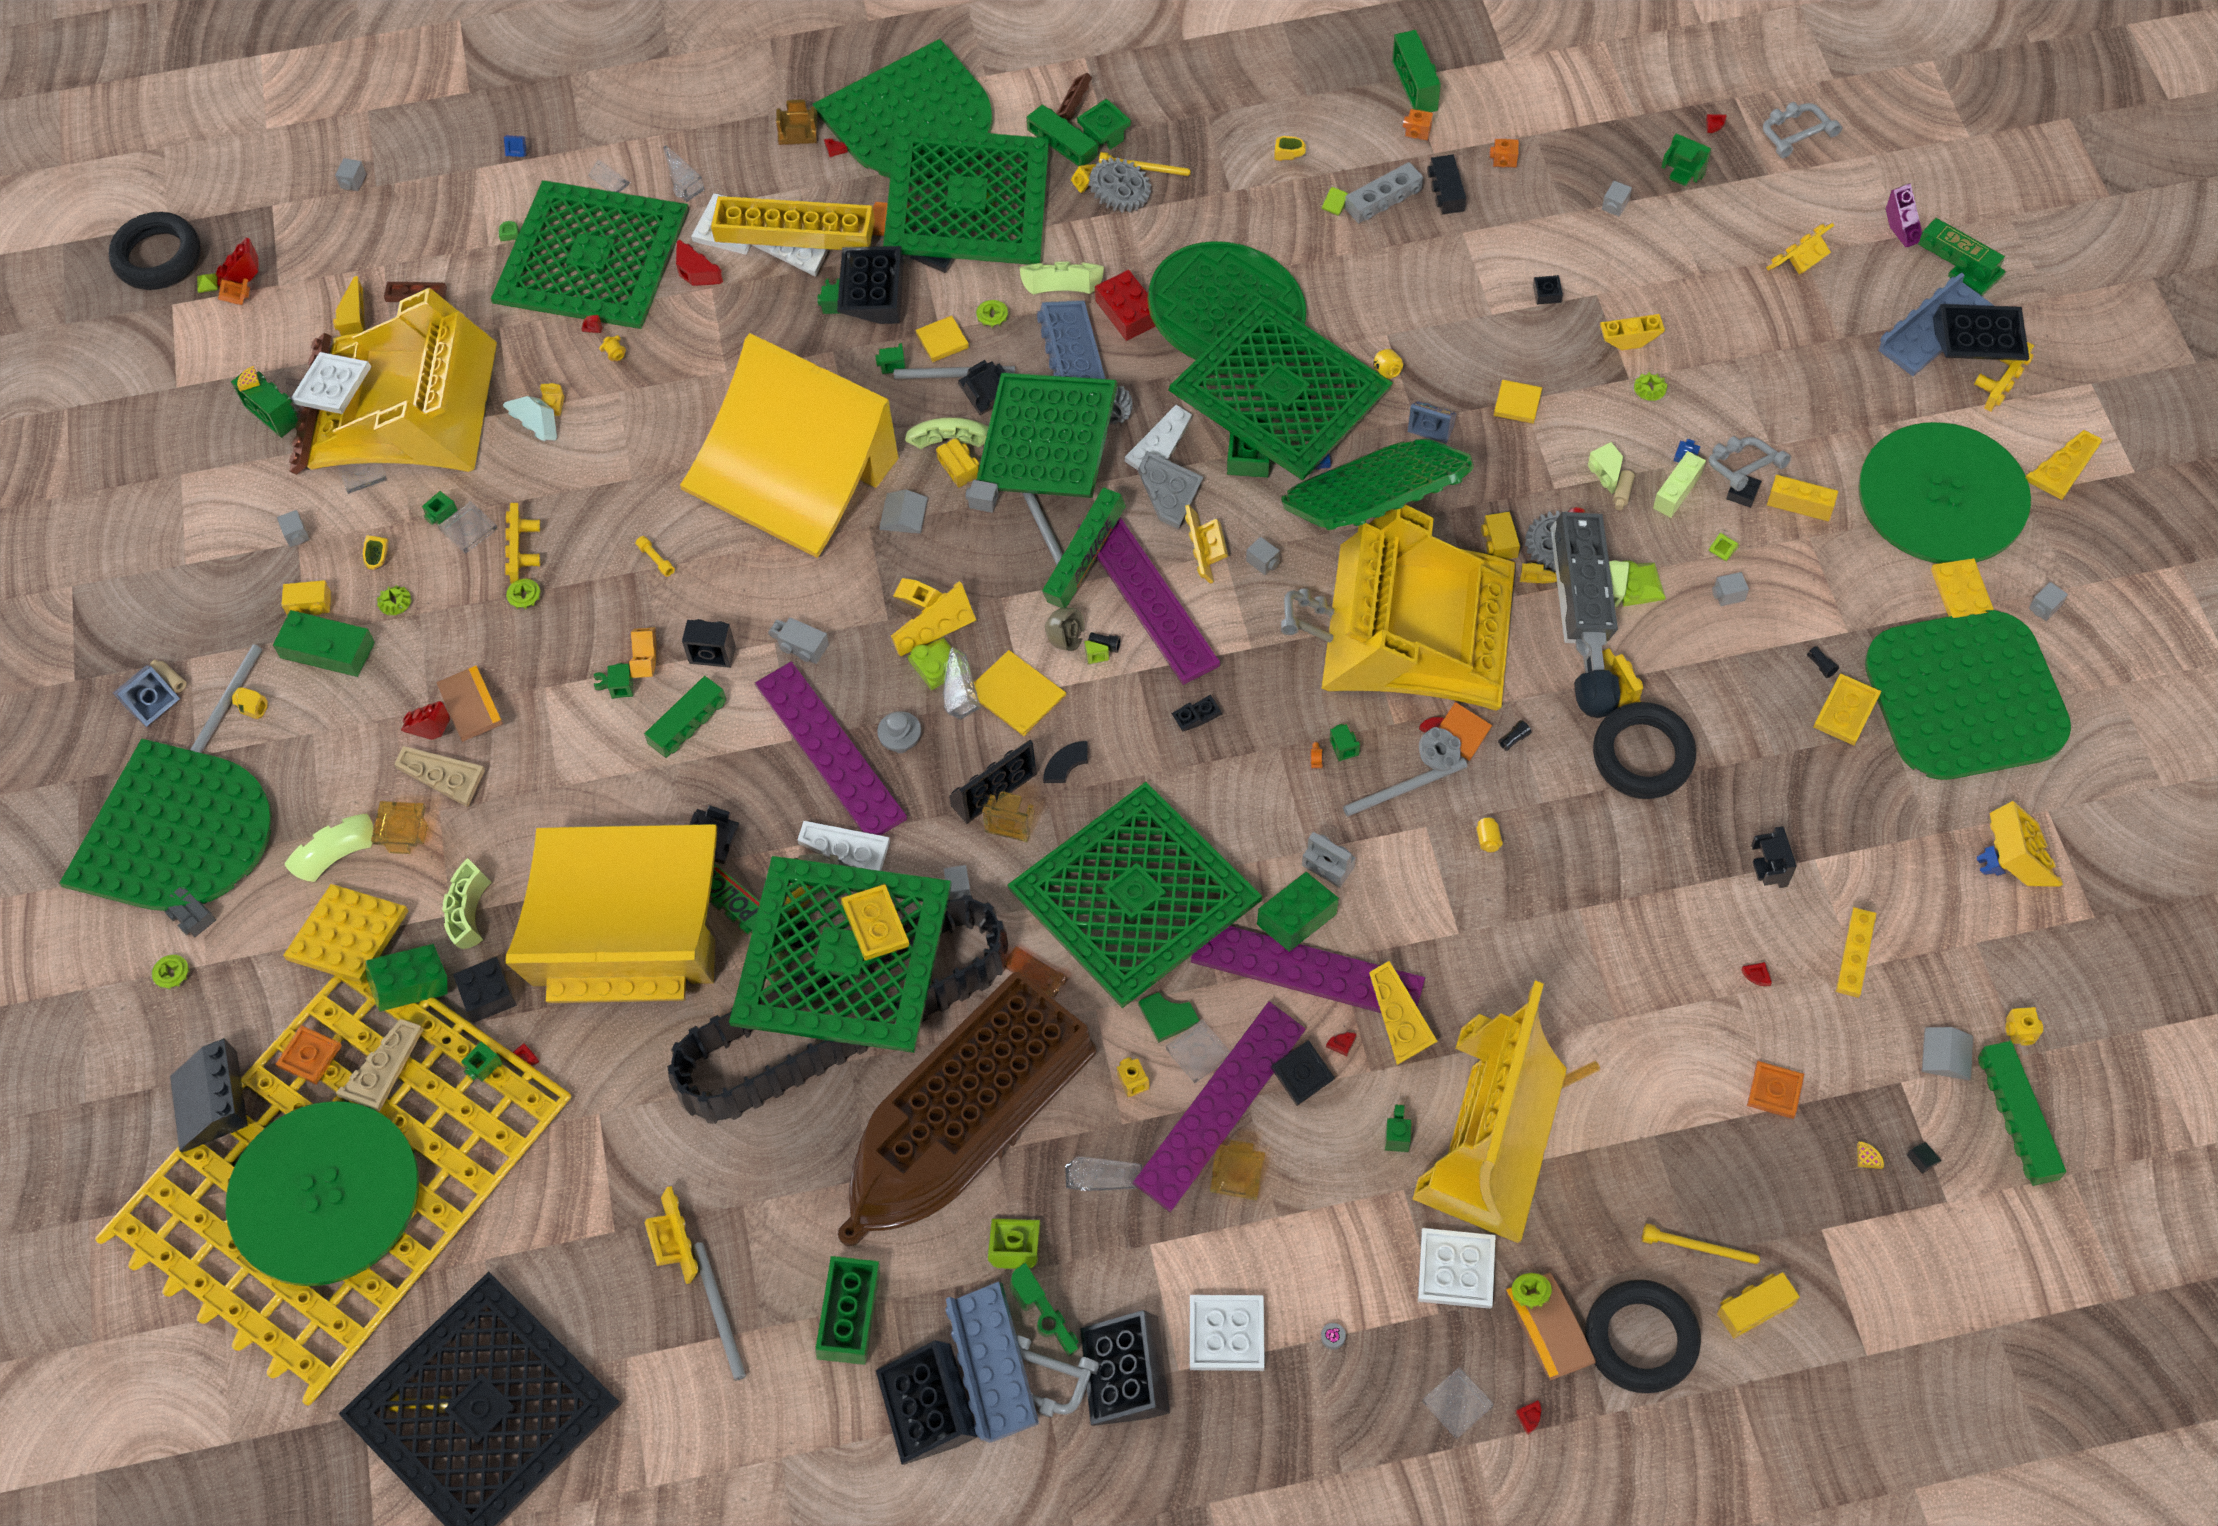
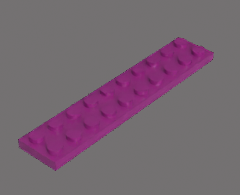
M1120 517L1096 558L1182 685L1220 667V661Z
M792 661L755 682L756 688L862 832L881 836L907 820L906 814Z
M1232 926L1227 927L1191 956V963L1381 1013L1369 973L1380 966L1377 964L1300 944L1289 952L1270 936ZM1395 969L1418 1007L1425 977Z
M1268 1001L1132 1184L1167 1211L1171 1212L1274 1072L1270 1066L1290 1052L1306 1028Z

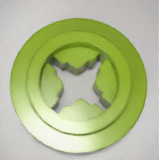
M988 300L978 306L976 316L978 322H982L983 326L990 325L992 328L993 325L1000 326L1002 322H1006L1008 309L1001 301ZM992 310L995 312L993 318L990 317Z
M1648 372L1646 375L1641 374L1639 378H1636L1634 390L1640 398L1655 401L1661 399L1666 394L1668 384L1665 383V378L1659 377L1658 373L1652 375ZM1649 382H1651L1654 386L1653 391H1651V388L1648 385Z
M520 579L509 586L506 597L510 605L515 606L517 609L520 607L526 609L527 606H534L536 600H540L539 595L541 591L535 581ZM523 589L527 593L525 599L521 597Z
M397 584L392 588L388 586L387 590L380 591V596L377 597V606L386 615H398L410 606L411 595L405 587H399ZM391 596H395L396 604L391 601Z
M167 955L158 960L154 965L152 979L160 988L170 990L174 986L180 987V983L183 980H187V973L190 972L188 963L179 955ZM167 967L174 970L175 975L173 978L168 975Z
M1526 1273L1516 1278L1513 1282L1512 1294L1514 1301H1518L1521 1307L1526 1305L1532 1309L1534 1306L1542 1307L1543 1303L1549 1302L1552 1288L1550 1282L1544 1276L1537 1273ZM1533 1288H1536V1294L1528 1295L1527 1290L1531 1291Z

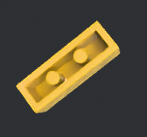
M1776 475L1767 506L1829 522L1838 491Z
M1783 1272L1777 1276L1772 1273L1762 1279V1284L1757 1287L1750 1285L1741 1291L1742 1295L1735 1299L1733 1296H1730L1720 1303L1721 1307L1717 1315L1733 1339L1796 1305L1800 1296Z

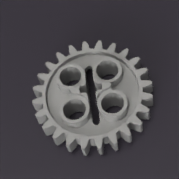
M1109 157L1108 162L1102 159L1101 163L1097 162L1096 167H1093L1088 185L1092 187L1090 192L1095 193L1094 198L1101 199L1100 204L1107 203L1106 208L1113 206V211L1120 208L1121 213L1124 212V209L1131 213L1132 208L1137 211L1139 207L1142 208L1144 203H1147L1151 193V184L1148 183L1149 178L1144 177L1146 172L1139 171L1140 166L1133 167L1134 162L1127 164L1126 159L1120 162L1119 157L1116 158V161Z
M1549 511L1547 517L1541 514L1539 520L1534 519L1533 524L1529 525L1525 537V546L1528 547L1527 553H1532L1531 560L1537 559V564H1544V569L1550 567L1553 572L1556 570L1551 532L1548 530H1550L1559 517V511H1556L1555 516Z

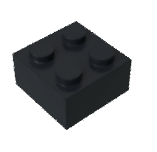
M1559 275L1534 277L1533 289L1537 305L1562 303L1563 293Z
M1747 476L1748 483L1741 491L1730 487L1726 499L1751 508L1762 481Z

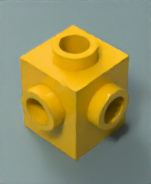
M2036 1007L2011 1009L2006 1017V1033L2010 1036L2013 1044H2021L2022 1046L2032 1045L2043 1033V1023L2038 1019Z

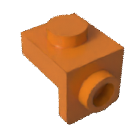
M244 278L242 284L222 279L218 300L242 305L244 298L248 299L250 287H247L248 279Z

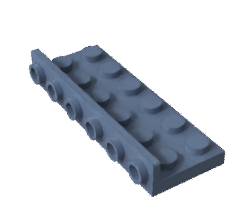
M1960 273L1957 277L1950 278L1945 287L1938 288L1933 297L1925 299L1917 310L1913 309L1904 321L1900 320L1892 331L1885 332L1880 339L1881 344L1878 351L1911 376H1915L1943 352L1935 336L1933 317L1940 304L1994 305L1964 284L1962 281L1965 275Z
M1085 301L1042 302L1041 309L1037 312V320L1042 326L1041 336L1046 341L1045 352L1049 354L1050 370H1053V376L1105 379Z
M996 1282L957 1299L953 1297L946 1298V1314L952 1323L951 1335L957 1344L959 1352L957 1353V1359L963 1368V1383L969 1392V1408L975 1417L976 1424L974 1428L977 1436L983 1441L992 1443L1038 1425L1039 1422L1003 1283Z

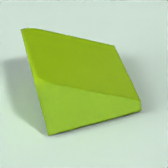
M1331 187L1322 209L1339 216L1345 208V199L1348 193Z
M1719 533L1708 551L1727 562L1740 545L1724 534Z
M1084 641L1088 664L1109 660L1108 646Z

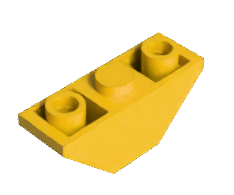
M1660 314L1600 322L1604 340L1620 350L1642 348L1665 331Z
M902 578L893 597L923 610L939 600L938 597L943 593L917 580Z

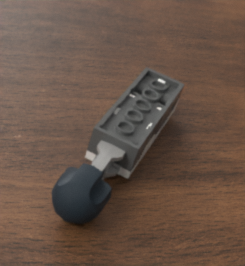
M1574 507L1568 512H1561L1550 528L1564 642L1576 643V649L1584 659L1585 673L1578 676L1574 682L1578 706L1587 716L1601 718L1614 711L1620 699L1618 677L1609 670H1604L1602 646L1606 645L1616 633L1618 625L1603 514L1586 513L1583 508Z

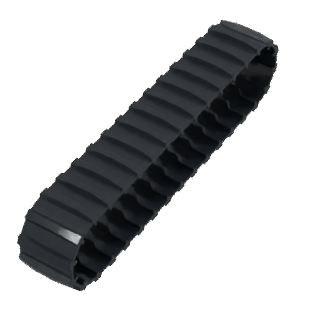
M963 895L962 898L948 900L941 934L948 930L950 933H953L957 926L966 925V928L973 929V925L978 926L981 934L986 931L987 945L990 949L985 948L983 951L984 958L980 960L979 957H976L972 965L960 971L957 967L952 971L953 974L945 979L938 981L935 978L932 981V985L929 986L922 1022L928 1020V1016L938 1010L943 1012L949 1009L948 1005L960 1000L962 1002L969 998V994L979 989L983 991L989 988V983L997 975H1002L1006 964L1004 954L1008 952L1006 928L1003 922L997 919L996 911L990 903L984 904L974 900L971 895ZM920 916L913 920L916 926H918ZM909 923L903 926L906 934L913 930ZM915 937L909 940V944L912 946V948ZM903 948L895 952L899 956L907 952L908 949ZM890 953L881 958L883 963L887 961L890 963L894 960ZM874 962L873 964L868 966L867 969L870 972V974H872L874 972V968L878 967L879 965L877 962ZM814 969L808 972L811 977L817 974V972H814ZM802 973L795 977L794 982L798 986L806 981L807 978ZM831 975L834 980L840 977L838 975ZM826 976L816 982L820 989L830 983ZM849 979L842 983L848 982L849 985H852ZM788 982L779 989L784 995L792 990L793 987ZM812 985L802 991L806 998L816 992ZM833 989L828 992L829 996L832 995ZM773 991L765 998L770 1004L779 996L776 991ZM797 994L787 1001L793 1007L801 1002L802 999ZM896 1002L893 1005L899 1010L900 1002ZM784 1003L778 1006L780 1008H787ZM887 1008L879 1014L886 1020L894 1013L890 1008ZM731 1012L721 1017L716 1015L710 1018V1023L700 1028L695 1026L689 1029V1034L680 1042L674 1043L671 1048L673 1055L671 1065L667 1066L668 1076L681 1106L691 1116L696 1114L704 1118L707 1123L716 1124L718 1120L729 1118L736 1120L741 1117L742 1112L752 1107L754 1109L762 1106L763 1101L773 1096L778 1098L784 1095V1090L792 1086L799 1087L803 1085L805 1079L813 1075L818 1077L824 1074L825 1069L834 1064L839 1066L845 1063L846 1058L855 1053L860 1055L866 1052V1048L869 1046L825 1040L815 1046H812L810 1043L807 1046V1050L794 1057L788 1054L786 1061L770 1069L769 1065L765 1066V1072L751 1079H748L747 1076L744 1077V1083L728 1091L726 1087L722 1088V1094L712 1096L711 1092L706 1093L702 1091V1096H700L696 1085L690 1089L688 1084L693 1083L691 1074L693 1069L697 1067L695 1062L702 1056L706 1060L708 1053L722 1046L725 1049L729 1048V1042L743 1035L746 1038L750 1037L749 1032L754 1030L730 1026ZM876 1016L869 1020L879 1022Z

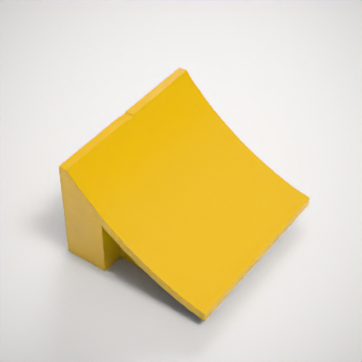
M431 288L401 300L397 317L361 333L333 338L330 354L368 361L372 367L343 414L318 409L307 467L313 470L346 464L400 463L435 466L465 472L474 470L497 342Z
M749 333L744 340L736 370L720 411L699 454L680 484L681 490L818 558L837 527L859 480L877 488L899 459L889 400Z
M1407 505L1397 510L1391 509L1386 511L1384 516L1375 518L1369 524L1365 523L1358 526V532L1340 545L1332 605L1334 614L1331 616L1329 633L1334 637L1330 643L1327 642L1321 689L1328 692L1381 691L1416 694L1469 703L1495 711L1502 707L1515 562L1484 553L1459 549L1433 537L1434 518Z
M663 825L536 828L527 890L518 925L506 953V964L531 986H546L547 1003L686 1001V978L691 984L714 983L715 938L705 926L712 885L717 826Z
M1536 980L1530 988L1528 1003L1510 1017L1500 1013L1494 1019H1490L1478 1014L1461 1028L1455 1049L1481 1060L1472 1066L1448 1154L1436 1162L1433 1168L1418 1178L1413 1195V1200L1516 1243H1519L1523 1237L1543 1161L1544 1150L1547 1146L1567 1070L1550 1047L1543 1033L1539 1020L1538 1004L1544 984Z

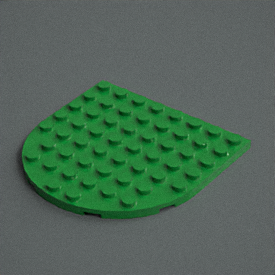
M941 39L812 104L817 109L818 116L837 139L847 146L848 152L858 163L890 178L896 125L990 133L992 127L991 104L985 90ZM923 149L918 152L921 156L926 154ZM941 151L937 155L943 157L946 154ZM962 153L956 155L959 159L965 157ZM930 158L927 160V162L929 164H932L935 162V160L933 158ZM951 159L946 162L949 166L954 164ZM921 164L916 168L921 171L925 167ZM941 166L936 168L939 173L944 170ZM929 173V174L926 175V177L933 176V175H932L931 173Z
M141 738L59 884L66 889L157 911H165L171 906H185L191 903L182 900L189 893L202 904L213 901L235 887L234 884L244 875L248 876L263 856L271 835L272 813L268 798L256 778L236 763L223 758ZM179 887L187 889L188 892L180 898L174 893Z

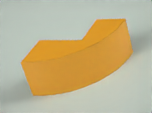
M656 627L634 628L631 631L633 658L629 661L631 678L652 677L656 665Z

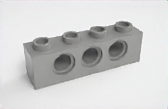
M1408 162L1346 195L1345 210L1358 224L1369 220L1379 212L1387 210L1392 205L1400 203L1405 198L1422 190L1423 176Z

